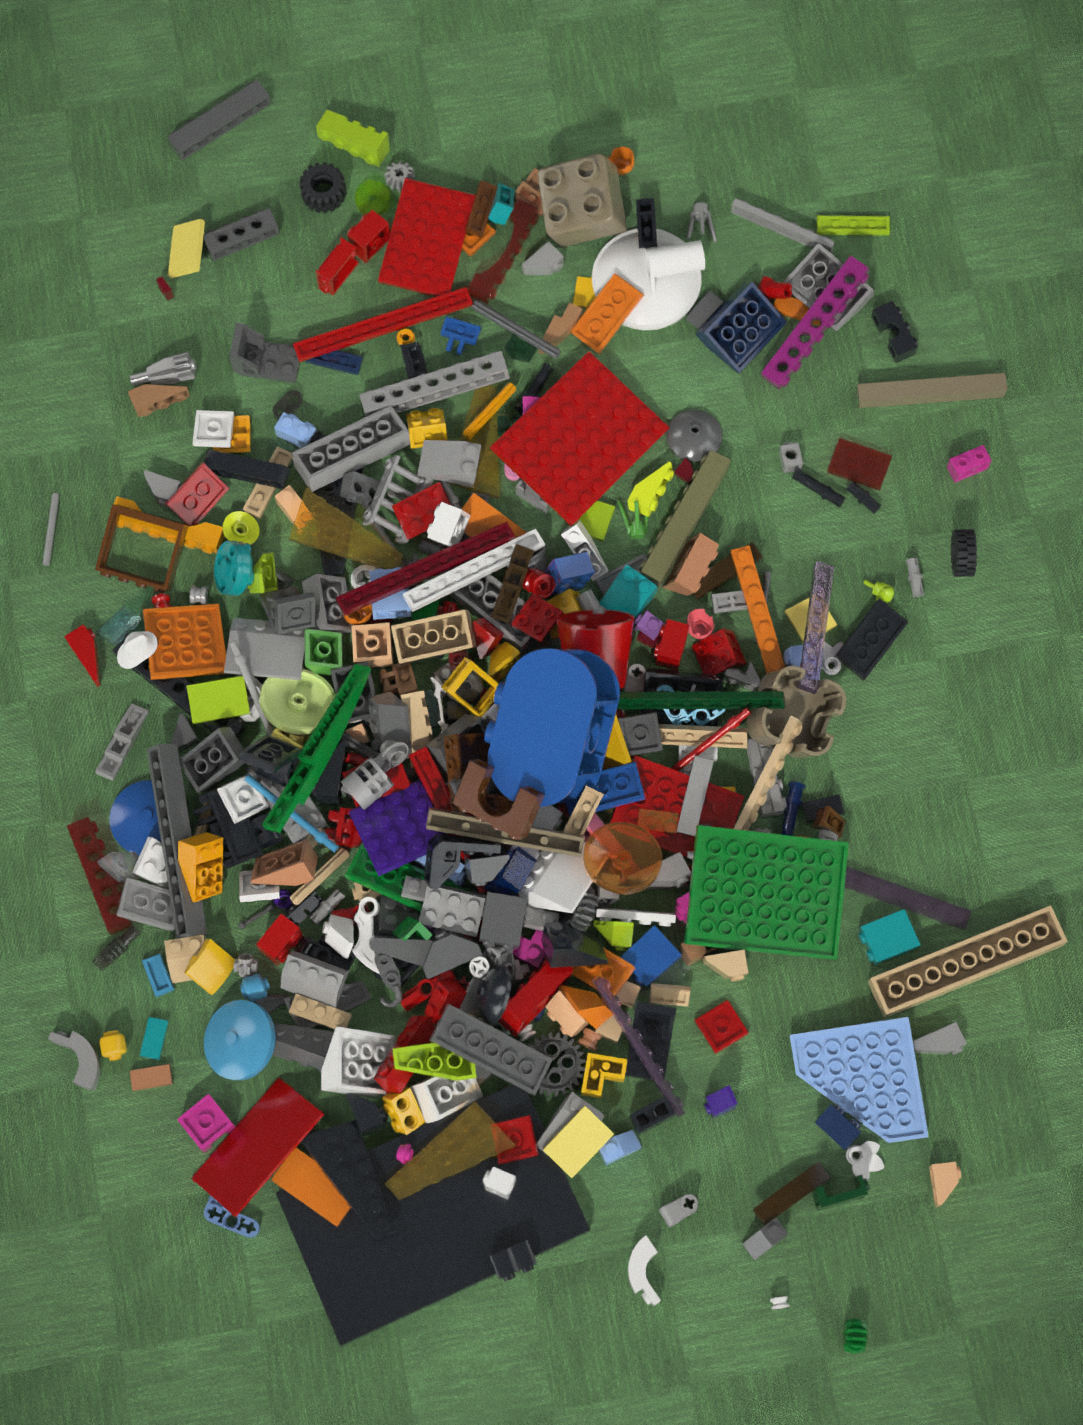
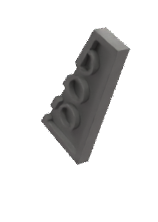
M359 981L344 985L336 1009L348 1012L372 1000L364 982ZM294 997L283 998L288 1010H290ZM291 1014L298 1027L313 1029L320 1025Z

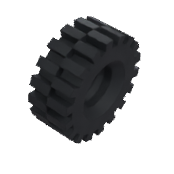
M959 529L952 532L950 553L954 577L975 576L977 542L973 529Z

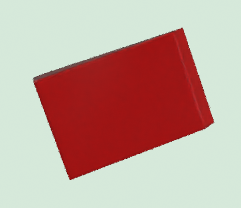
M479 618L472 621V627L479 659H483L491 655L504 633L485 618Z

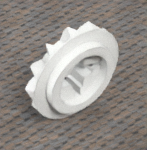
M371 565L357 567L351 575L353 588L356 589L365 585V582H361L363 574L370 578L369 571H373L376 568Z

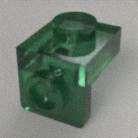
M515 334L511 335L505 346V350L512 359L530 363L537 350L535 346L520 340Z

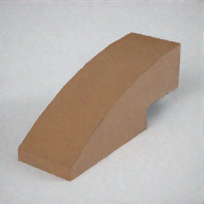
M569 303L562 318L554 315L542 339L554 346L560 344L570 334L571 329L583 315V309Z

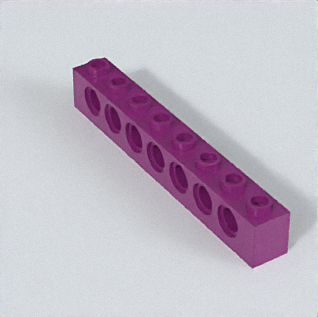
M850 255L761 372L763 379L779 390L782 386H787L791 380V374L793 372L796 373L800 369L801 361L804 357L808 358L812 353L813 345L822 340L825 335L823 332L827 327H832L836 321V315L838 313L841 314L845 310L846 302L849 298L853 299L858 292V286L867 281L869 278V268ZM851 276L855 278V281L847 283L845 279ZM841 291L844 295L841 298H836L834 293ZM831 306L833 309L831 312L826 313L823 311V308ZM818 320L822 324L819 327H813L811 325L812 322ZM803 335H808L810 340L802 342L800 338ZM797 350L799 354L796 357H792L789 355V352ZM782 364L788 366L787 370L783 372L779 371L778 367Z

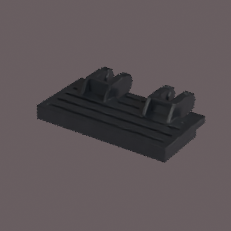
M217 789L198 796L200 804L207 802L210 804L193 810V814L199 815L211 810L213 816L201 819L197 824L202 826L217 821L210 824L209 827L212 834L224 839L223 846H225L227 852L223 853V859L231 857L223 861L226 869L263 855L249 817L234 824Z

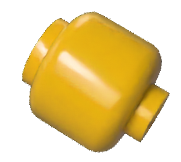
M118 1030L103 1033V1037L99 1040L101 1055L109 1058L110 1061L122 1059L121 1055L127 1052L125 1036L119 1033Z

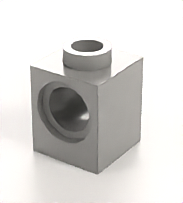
M787 442L780 446L779 457L783 473L794 472L798 468L802 470L803 460L799 443ZM792 454L795 456V458L789 459L786 457V455Z

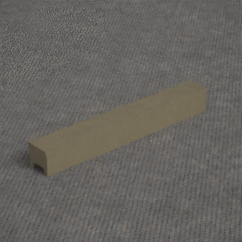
M1005 373L857 384L856 392L858 395V408L1002 398L1007 391Z
M431 807L429 808L426 829L576 857H581L585 839L584 835L532 826L527 837L514 840L508 836V833L493 829L488 822H481L475 819V815Z

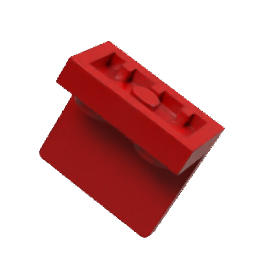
M532 594L511 624L516 629L541 643L553 626L557 624L558 616L564 613L557 607Z
M721 629L692 646L703 674L718 675L732 666L743 667L747 665L733 630Z

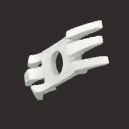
M435 676V678H430L435 688L436 702L439 704L441 720L438 721V724L441 726L442 733L449 727L445 722L443 697L446 696V692L441 688L443 685L442 681Z

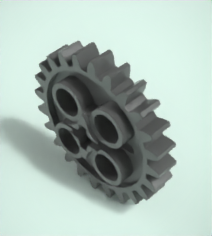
M549 1032L548 1038L541 1034V1041L534 1038L535 1045L528 1044L532 1049L553 1059L552 1063L556 1061L562 1051H565V1054L557 1062L558 1068L553 1067L545 1079L542 1080L539 1086L540 1095L547 1091V1097H550L551 1092H554L557 1098L560 1091L564 1096L566 1095L565 1089L572 1092V1084L579 1086L576 1079H583L579 1072H584L585 1068L580 1065L586 1063V1060L580 1059L584 1052H577L580 1045L573 1046L574 1039L568 1042L567 1035L561 1039L559 1032L556 1034V1037H553L552 1033ZM550 1046H554L558 1050L553 1056L546 1052ZM570 1059L573 1061V1065L570 1068H565L562 1065V1061ZM553 1074H557L561 1078L556 1084L549 1080Z

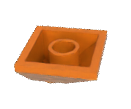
M564 985L559 987L575 1011L595 1029L599 1028L614 1014L610 1009L612 1004L605 996L601 998L594 992Z

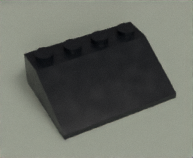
M647 668L644 692H656L657 688L661 685L670 686L674 692H722L723 676ZM642 709L641 715L657 712L659 724L674 725L663 709ZM669 709L674 715L680 713V709ZM698 711L696 717L699 720H705L707 714L705 711ZM690 716L692 718L691 721L688 723L683 721L682 725H689L692 722L697 725V723L693 720V716ZM719 716L703 726L717 727Z

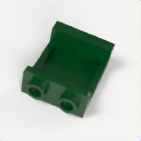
M862 1174L858 1175L854 1179L856 1189L830 1197L826 1196L823 1186L815 1188L812 1191L817 1211L863 1199L868 1195V1190H870L867 1179H863Z

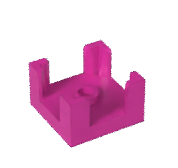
M209 1094L177 1119L204 1153L212 1148L211 1144L227 1132L229 1134L235 1128L234 1124Z

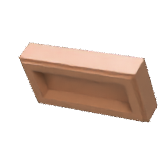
M170 1064L130 1071L132 1091L173 1085Z

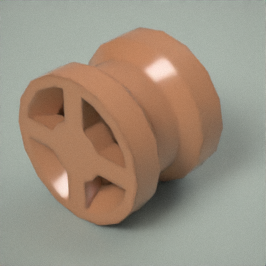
M584 1028V1035L579 1039L578 1044L591 1051H596V1044L598 1041H601L602 1036L593 1030Z

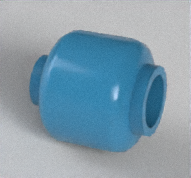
M259 973L243 978L242 984L239 985L244 999H248L250 1002L265 998L268 994L267 989L270 988L267 978H262Z

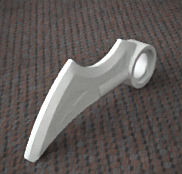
M365 897L360 901L359 909L354 918L359 928V939L352 952L365 966L380 974L374 961L376 952L371 950L369 946V940L374 936V916L378 914L380 904L372 897ZM369 901L373 902L375 906L374 910L370 913L364 909L365 904Z

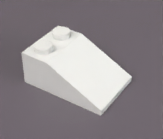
M431 1076L410 1086L426 1124L438 1121L483 1097L476 1078L456 1081Z

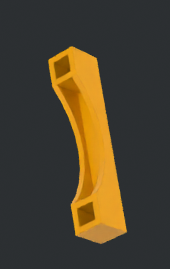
M116 497L114 504L141 511L135 501ZM121 514L117 525L119 528H131L136 533H148L153 538L162 537L174 544L178 535L176 530ZM207 522L190 526L187 529L184 546L191 549L195 547L200 548L208 554L217 553L225 537L223 527Z

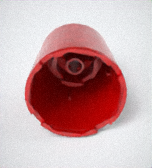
M581 610L559 615L557 627L561 649H581L596 654L611 666L618 678L620 689L625 687L634 616L630 613L616 610H605V613Z

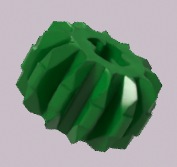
M853 1318L845 1321L843 1347L846 1352L857 1354L866 1350L868 1331L865 1320Z

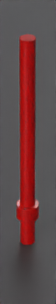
M746 707L738 715H733L728 719V723L672 766L671 769L680 771L694 760L695 756H699L731 729H736L741 725V721L752 713L751 710Z

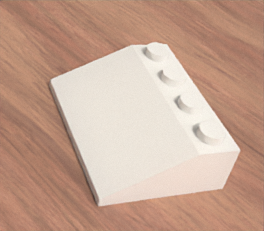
M586 842L583 844L581 857L542 850L516 890L521 898L527 899V906L573 913L610 855Z
M336 1027L321 1070V1090L382 1098L387 1095V1092L373 1078L378 1072V1068L386 1059L388 1052L393 1048L395 1036Z

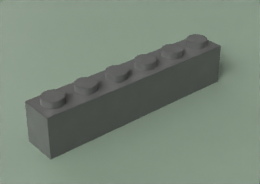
M258 80L248 83L239 92H234L228 99L218 102L209 111H204L195 120H191L184 127L173 131L168 136L170 146L182 161L271 105L269 94Z

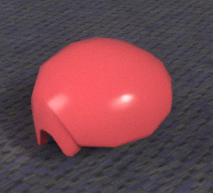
M705 609L692 610L686 619V624L690 625L688 633L696 639L709 637L715 627L713 617L706 614Z

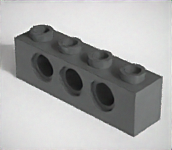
M270 208L266 210H259L256 214L249 217L244 216L234 223H227L217 230H210L203 235V240L212 261H216L277 236L280 233ZM255 225H261L259 228H254ZM238 232H244L242 235H237ZM221 239H227L225 242H220Z

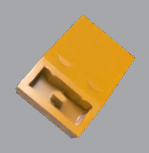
M205 832L178 841V861L192 902L221 894L223 880V837Z

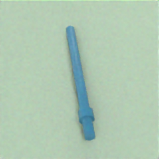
M251 775L245 778L244 781L273 804L276 803L278 799L276 795ZM293 811L290 818L312 834L318 843L324 844L334 853L337 851L339 846L330 840L324 831H319L296 811Z

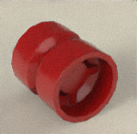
M529 568L522 587L539 598H546L554 591L555 581L547 573L537 568Z

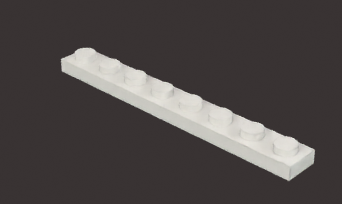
M534 529L403 593V598L413 612L507 566L515 544L533 549L535 552L544 548L545 543L537 530Z

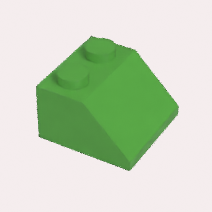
M305 629V666L318 675L332 676L330 670L342 668V634Z

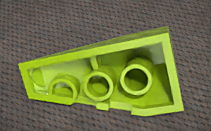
M434 1042L392 1049L395 1069L456 1081L477 1078L475 1064Z

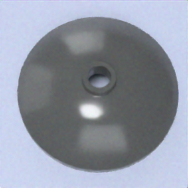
M698 409L685 410L677 414L668 425L670 428L666 433L667 444L672 453L682 460L686 458L689 462H701L705 454L708 455L711 450L717 452L721 445L722 430L720 424L708 412ZM692 429H697L698 432L693 433Z

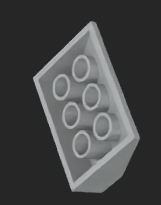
M818 243L784 282L791 284L792 294L810 309L844 264ZM850 276L847 277L845 281L847 283H853L855 281V278ZM867 283L858 286V292L853 299L849 298L846 302L845 310L841 314L838 313L836 315V321L832 325L835 331H838L874 296L873 288ZM841 291L834 293L836 298H841L844 295ZM825 306L823 311L829 313L833 308Z
M233 618L224 673L242 675L239 666L235 664L233 659L235 656L229 644L236 640L241 653L246 657V665L251 676L301 680L305 663V629L276 635L270 621Z

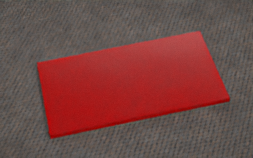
M278 1078L191 1179L227 1209L232 1216L236 1217L324 1114L286 1084L283 1079Z

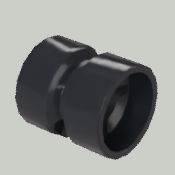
M269 813L251 821L254 833L258 834L256 838L260 848L272 847L284 839L281 832L270 831L262 826Z

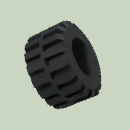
M319 162L315 163L314 167L310 165L308 167L309 170L303 171V176L300 177L299 183L304 204L308 205L311 210L315 209L318 213L320 211L327 213V210L335 211L334 208H339L341 206L340 202L343 203L345 201L346 185L343 173H340L338 167L334 168L333 164L327 165V162H323V165H319ZM321 183H328L333 186L327 192H317L314 190Z

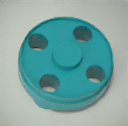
M232 540L225 541L219 547L214 564V578L220 593L229 596H239L253 583V561L249 543Z

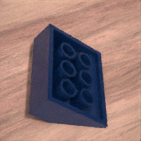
M753 282L742 284L695 335L710 351L734 371L740 373L787 322Z

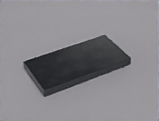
M879 598L834 657L864 681L909 622Z

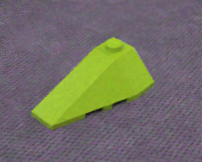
M593 921L594 927L611 946H615V950L627 951V947H631L634 923Z

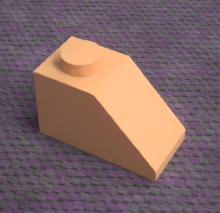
M290 485L275 495L277 505L298 531L314 521L303 501Z
M956 1162L932 1164L929 1166L935 1207H939L944 1203L958 1184L959 1179H961L960 1167H956Z

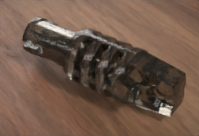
M132 925L122 936L115 937L114 940L110 941L92 960L93 964L102 971L124 954L129 948L128 945L140 936L141 933Z

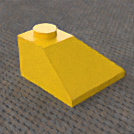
M507 642L502 645L498 644L491 653L488 675L497 683L508 675L514 664L521 659L519 650Z

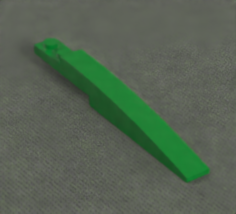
M355 664L298 755L301 762L264 820L262 826L265 829L280 833L298 804H305L351 718L370 674V667Z

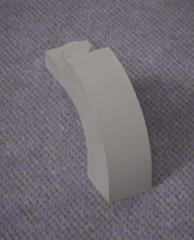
M58 1031L57 1034L51 1032L48 1040L69 1048L77 1054L79 1067L73 1083L95 1092L100 1078V1061L94 1047L82 1035L72 1031L70 1038H68L69 1034Z

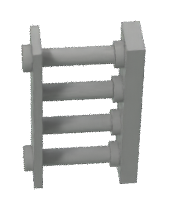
M396 455L389 458L384 465V474L370 507L364 512L363 518L365 519L362 524L366 526L374 521L395 532L396 538L394 542L401 545L409 541L401 525L398 526L377 515L380 505L394 511L391 505L395 503L384 498L386 490L389 488L407 498L430 487L434 479L419 477L399 466L400 456ZM394 471L415 482L417 486L415 492L412 493L393 483L391 479Z

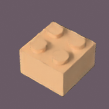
M390 623L351 626L354 665L367 661L370 668L394 665Z

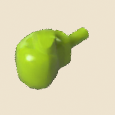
M865 580L863 583L873 589L872 594L876 595V601L879 598L885 603L892 600L895 591L891 585L879 581L873 584L868 580Z

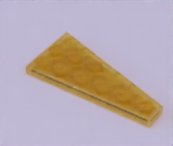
M487 385L475 389L459 441L481 445L473 487L446 483L477 493L489 494L490 497L499 499L498 456L490 449L498 440L496 413L471 439H467L463 435V431L496 397V387Z
M474 1102L389 1179L385 1185L401 1200L422 1190L426 1186L440 1182L450 1175L453 1176L479 1164L489 1157H494L500 1152L516 1146L485 1111Z

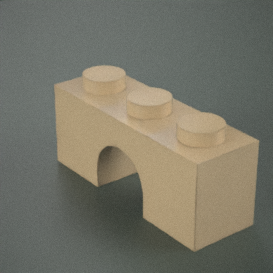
M626 981L613 1001L609 999V1002L612 1004L610 1009L613 1013L621 1005L633 1008L641 987ZM613 1014L596 1029V1033L600 1034L603 1039L617 1044L625 1023L619 1021Z

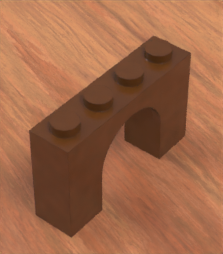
M480 759L470 761L453 804L458 806L460 811L475 815V819L481 822H488L493 829L508 833V836L514 840L527 837L545 794L530 786L522 787L511 810L507 814L498 813L491 808L486 798V788L495 767Z

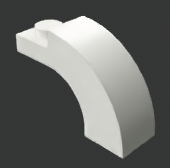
M644 1236L637 1243L630 1256L628 1277L634 1293L636 1294L642 1290L644 1293L641 1296L647 1305L651 1303L654 1307L661 1300L646 1278V1265L658 1252L648 1237Z

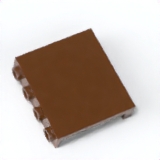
M485 733L443 736L450 805L453 812L465 813L453 804L456 795H454L450 781L463 778L468 764L472 760L480 759L488 764L490 744L485 742Z

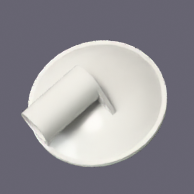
M638 229L629 230L614 237L601 249L593 266L592 286L595 297H597L615 273L644 294V297L622 325L638 330H656L678 322L693 308L700 293L701 270H705L702 243L700 240L685 243L677 236L657 229V247L639 249Z

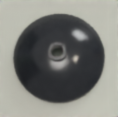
M502 964L492 967L477 988L479 1012L482 1019L489 1024H494L501 1018L510 996L511 976L508 967Z

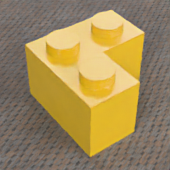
M588 1053L581 1096L601 1099L604 1079L624 1083L627 1059Z

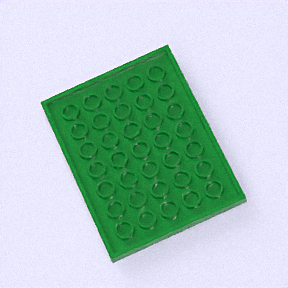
M696 825L684 944L837 960L849 842Z

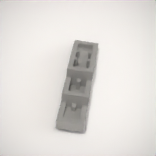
M131 703L114 731V737L107 746L105 755L96 768V774L114 781L142 729L149 713L148 710Z

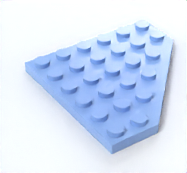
M909 1017L790 1035L796 1075L835 1104L840 1105L847 1113L888 1143L928 1137Z

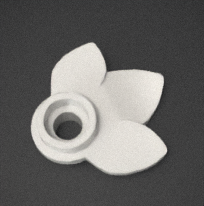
M820 640L816 647L817 654H814L817 668L823 669L828 675L837 674L841 669V662L834 656L843 643L839 642L832 648L828 643ZM828 664H834L835 668L830 669Z
M866 1141L861 1146L853 1145L848 1148L846 1159L852 1164V1171L856 1177L862 1174L863 1179L866 1178L868 1181L869 1171L876 1172L884 1168L882 1160L876 1155L880 1148L879 1144L873 1141ZM852 1153H859V1159H854Z

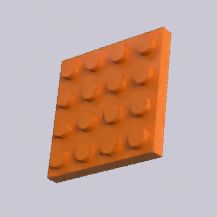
M219 604L143 609L144 629L153 633L158 642L156 651L148 658L151 680L228 674L224 673L226 651Z

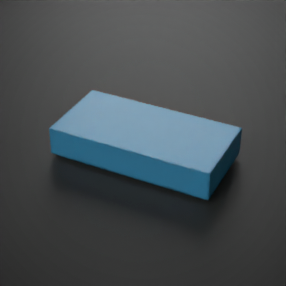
M160 953L142 960L156 998L175 990Z

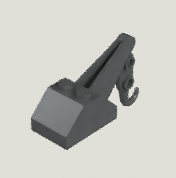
M441 928L434 930V934L427 941L420 937H409L406 941L393 936L371 937L369 946L371 950L376 952L374 957L376 967L383 982L395 994V999L392 1002H387L380 998L381 1003L386 1007H395L401 1002L403 996L400 988V974L392 957L422 966L427 979H430L481 956L482 952L475 937Z

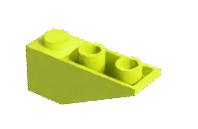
M671 462L666 463L635 485L627 500L629 510L635 512L634 502L638 501L639 514L650 517L652 511H656L660 496L664 495L666 484L672 480L674 475Z

